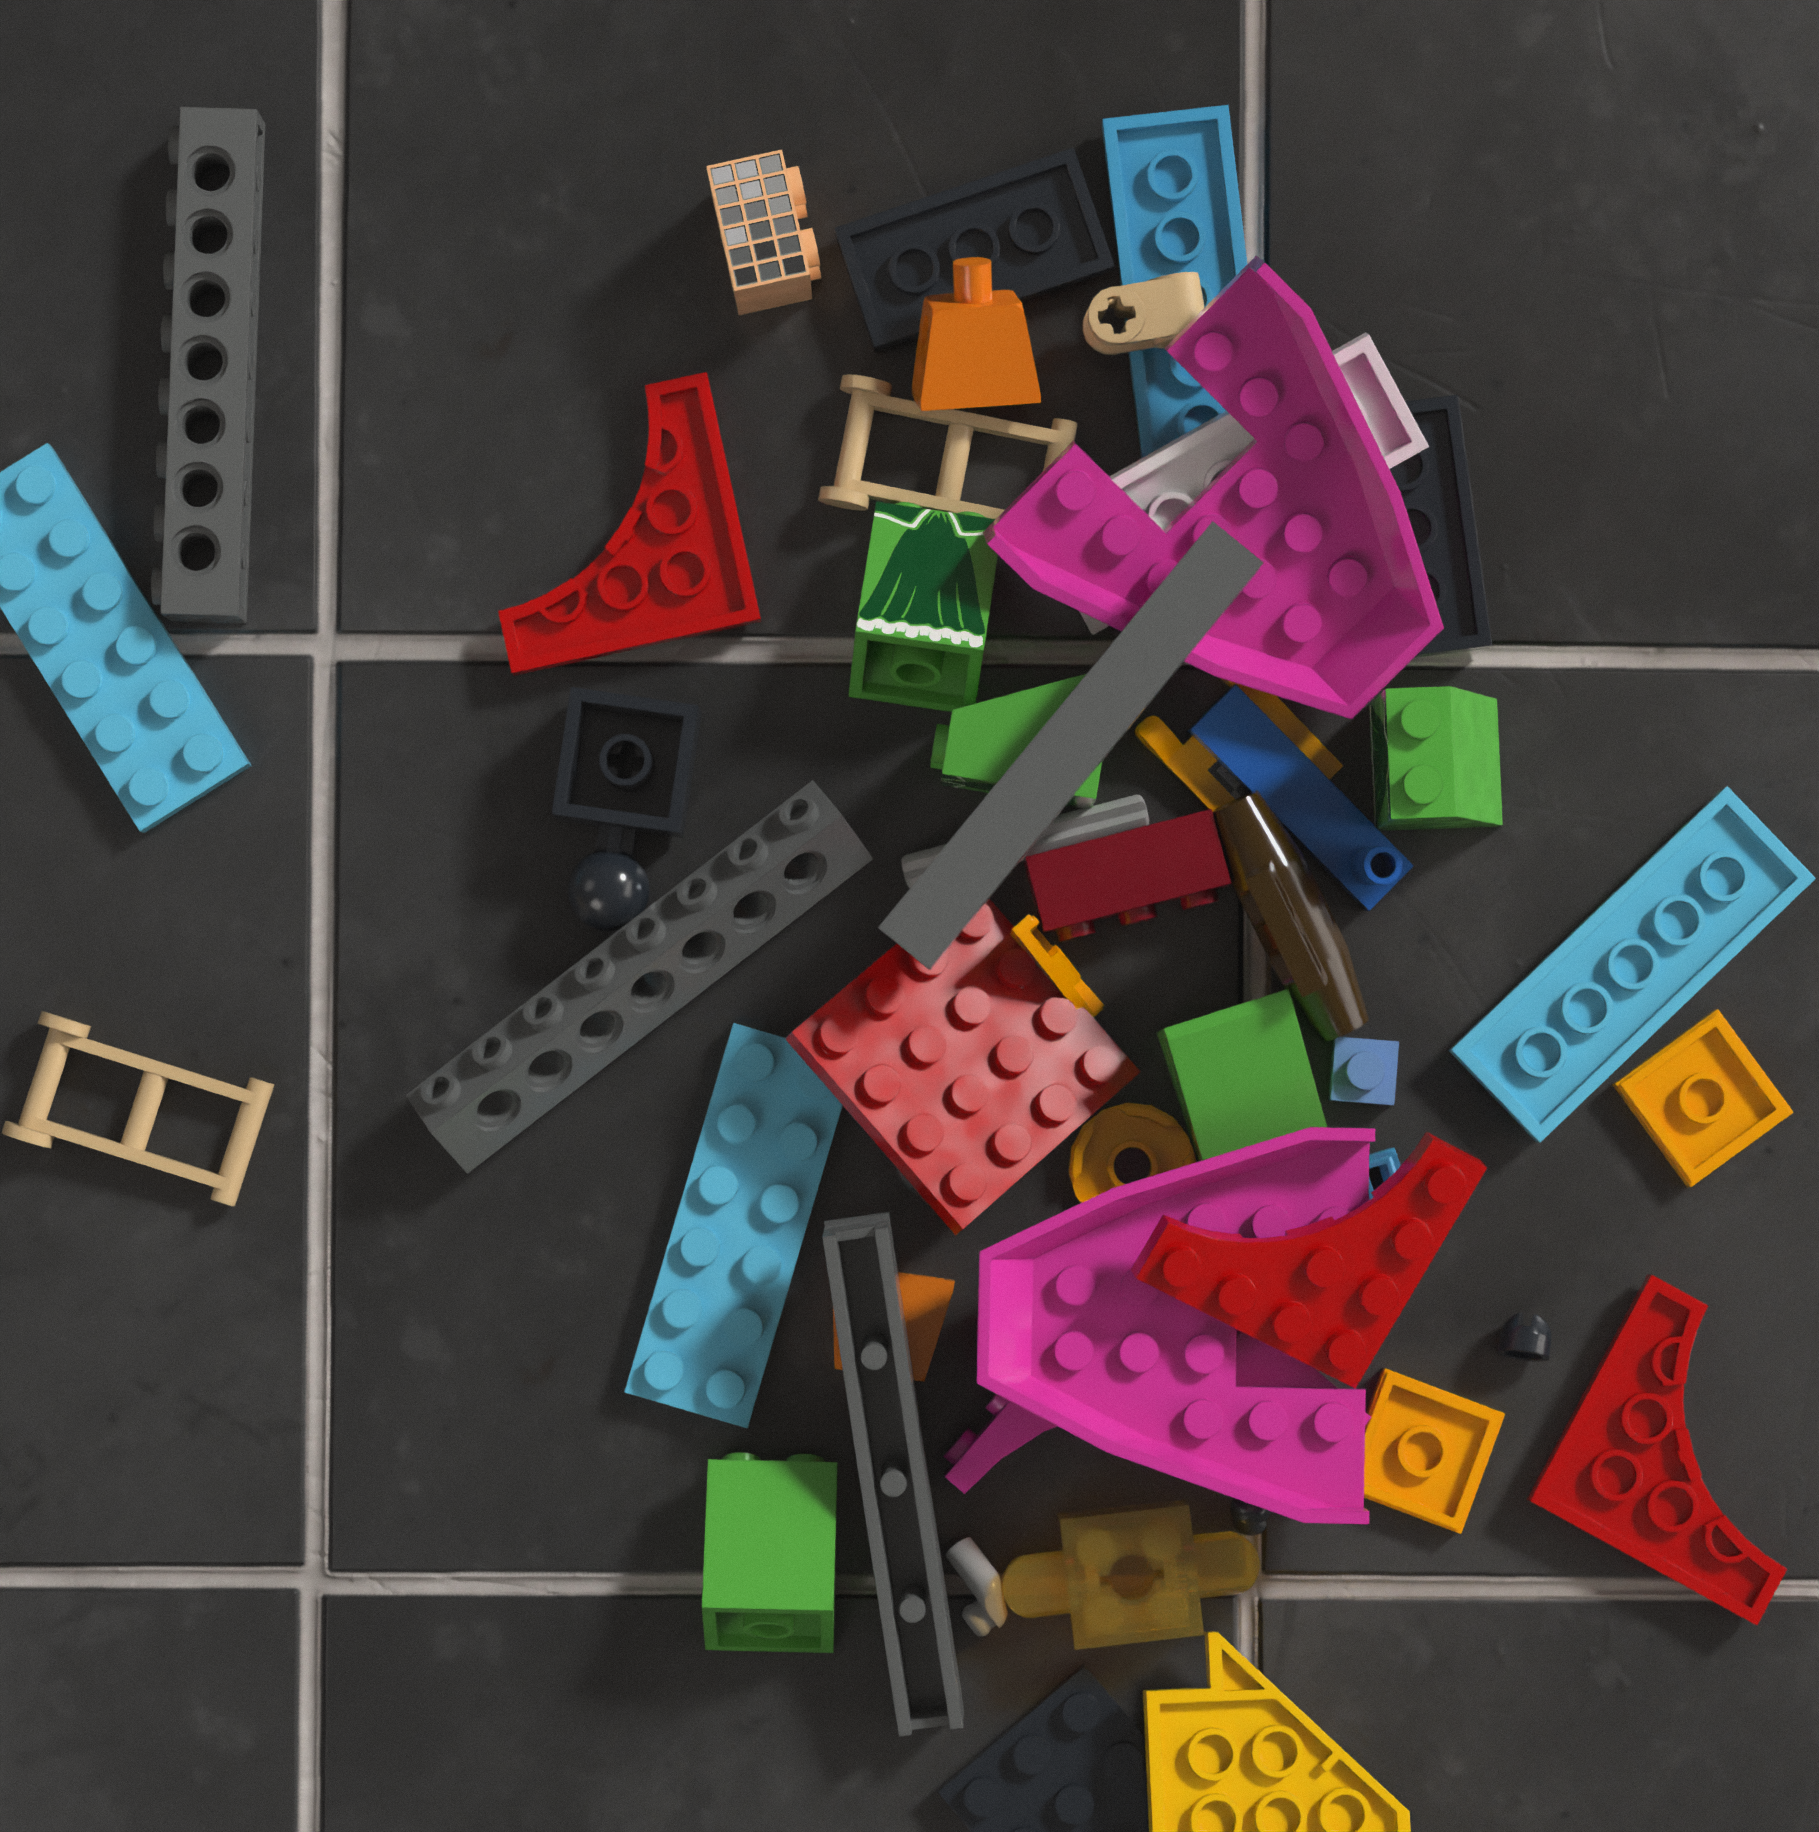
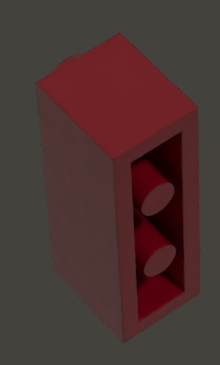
M1212 809L1026 856L1023 861L1042 935L1056 931L1059 942L1096 933L1094 921L1117 915L1121 926L1156 918L1158 915L1155 906L1180 899L1183 910L1218 902L1220 899L1217 890L1226 888L1231 884Z

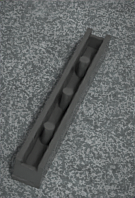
M1212 521L878 928L928 970H931L1257 574L1264 562Z
M889 1212L824 1221L825 1227L822 1238L899 1737L912 1735V1730L944 1725H950V1730L963 1728V1699Z

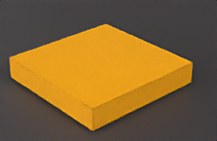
M1718 1009L1711 1011L1612 1084L1687 1187L1694 1186L1794 1113Z
M1382 1368L1366 1412L1372 1418L1365 1425L1364 1498L1461 1534L1505 1413Z

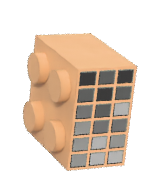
M782 149L706 166L738 315L811 300V281L821 279L820 260L813 229L800 230L798 219L808 217L799 167L786 168Z

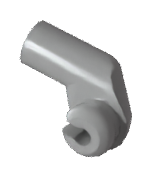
M965 1538L955 1544L946 1553L945 1557L977 1599L972 1604L964 1607L962 1617L977 1636L982 1637L986 1636L996 1625L1001 1628L1008 1616V1611L998 1572L972 1538Z

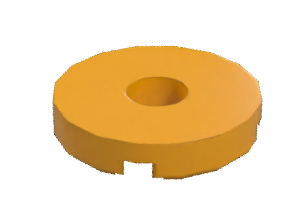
M1124 1103L1101 1110L1082 1126L1070 1149L1068 1174L1076 1198L1082 1203L1112 1188L1125 1185L1115 1175L1114 1161L1116 1156L1126 1148H1138L1147 1155L1150 1161V1173L1147 1177L1196 1163L1188 1135L1174 1117L1152 1105Z

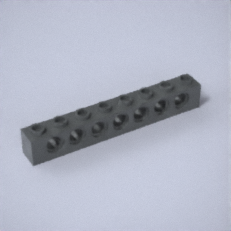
M180 107V126H171L169 130L170 164H178L177 189L169 188L167 191L166 220L168 227H176L175 251L165 252L163 266L165 289L173 290L172 314L163 315L161 323L163 352L171 353L170 377H161L158 394L160 414L168 415L167 440L158 441L156 450L158 478H166L165 503H156L154 510L155 541L163 542L162 567H153L151 597L154 605H161V614L168 620L175 622L247 624L265 122L257 109ZM212 165L229 167V179L222 188L215 191H206L200 188V177L205 169ZM211 227L226 229L227 241L221 250L213 254H204L197 250V241L203 231ZM210 289L224 292L225 302L217 314L211 317H201L195 314V302L200 294ZM206 352L221 354L223 359L222 368L215 377L209 380L193 378L192 367L197 357ZM206 414L218 416L220 429L212 441L204 444L191 441L190 428L198 417ZM202 477L216 479L218 491L215 499L204 507L190 506L187 499L190 485ZM199 540L212 541L215 546V557L212 563L203 570H189L185 564V554L189 546Z
M812 780L406 1094V1097L430 1133L468 1174L872 861V856L842 814Z

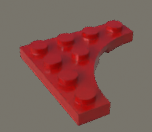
M707 372L645 385L649 419L645 469L632 508H629L619 528L605 545V550L573 579L570 578L550 592L524 604L498 611L513 676L761 622Z
M1426 1132L1416 1148L1396 1172L1371 1192L1372 1199L1336 1220L1330 1216L1306 1226L1286 1230L1284 1236L1243 1238L1240 1234L1210 1231L1188 1225L1163 1214L1132 1266L1131 1272L1136 1279L1356 1389L1487 1167L1480 1159Z
M1647 1274L1527 1500L1747 1621L1758 1625L1787 1568L1765 1555L1747 1540L1719 1509L1701 1478L1702 1474L1694 1455L1689 1430L1685 1424L1684 1384H1686L1692 1346L1708 1305L1656 1276Z

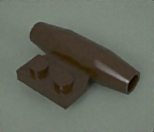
M1256 790L1245 794L1214 810L1213 816L1233 887L1277 978L1285 989H1289L1291 998L1323 1042H1328L1348 1034L1369 1021L1368 1014L1343 935L1303 853L1259 791Z

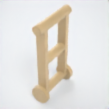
M843 375L840 390L852 395L834 487L821 486L818 501L839 508L859 511L868 510L870 499L892 504L909 502L917 504L924 509L951 513L970 511L979 513L986 518L996 519L1004 511L1003 509L960 501L973 431L1047 445L1044 471L1072 441H1075L1078 423L1071 420L1054 418L1051 429L954 409L921 411L915 401L891 397L892 385L888 382L861 375ZM874 410L949 425L935 496L861 481Z
M41 1011L38 1024L50 1028L19 1122L5 1121L1 1133L46 1148L52 1147L54 1137L212 1186L214 1189L211 1200L235 1206L274 1084L252 1077L249 1078L246 1089L87 1039L91 1026ZM70 1047L144 1070L120 1143L47 1120ZM168 1078L242 1101L218 1174L145 1151Z

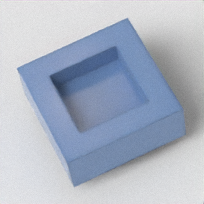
M1350 1037L1334 1039L1332 1044L1328 1101L1393 1106L1395 1103L1399 1041Z

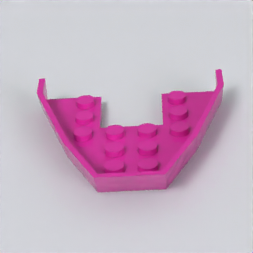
M1255 256L1164 348L1254 438L1245 449L1163 530L1072 441L983 532L986 543L1034 590L1115 629L1123 631L1213 521L1264 563L1184 662L1215 677L1353 719L1444 629L1401 492L1312 309L1262 259Z
M1309 1127L1112 1188L979 1251L977 1384L1107 1453L1302 1523L1369 1524V1511L1364 1508L1366 1390L1358 1388L1236 1386L1237 1329L1136 1279L1131 1272V1268L1163 1214L1182 1223L1210 1231L1240 1234L1243 1238H1267L1284 1236L1286 1230L1306 1226L1330 1216L1336 1220L1359 1208L1369 1201L1370 1142H1375V1129Z

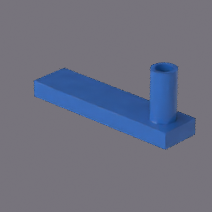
M1236 684L1231 686L1188 729L1197 741L1249 793L1256 790L1259 791L1286 831L1364 911H1370L1414 866Z

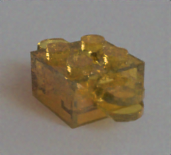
M1185 1500L1057 1514L1061 1551L1026 1554L1013 1559L1008 1563L1003 1573L1002 1591L1008 1606L1014 1613L1022 1617L1035 1618L1069 1614L1071 1639L1075 1650L1204 1635L1200 1599L1244 1593L1254 1586L1259 1575L1260 1560L1251 1542L1237 1532L1227 1531L1192 1535L1189 1504Z

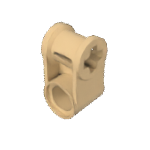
M1197 272L1174 273L1156 277L1145 282L1109 287L1101 290L1093 298L1083 319V334L1087 343L1094 350L1109 355L1149 348H1165L1205 308L1199 274ZM1107 308H1114L1117 318L1128 319L1120 334H1114L1111 324H1100L1099 321L1102 320Z

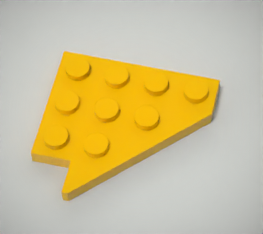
M1204 1632L1207 1687L1143 1690L1149 1832H1411L1410 1811L1218 1632Z

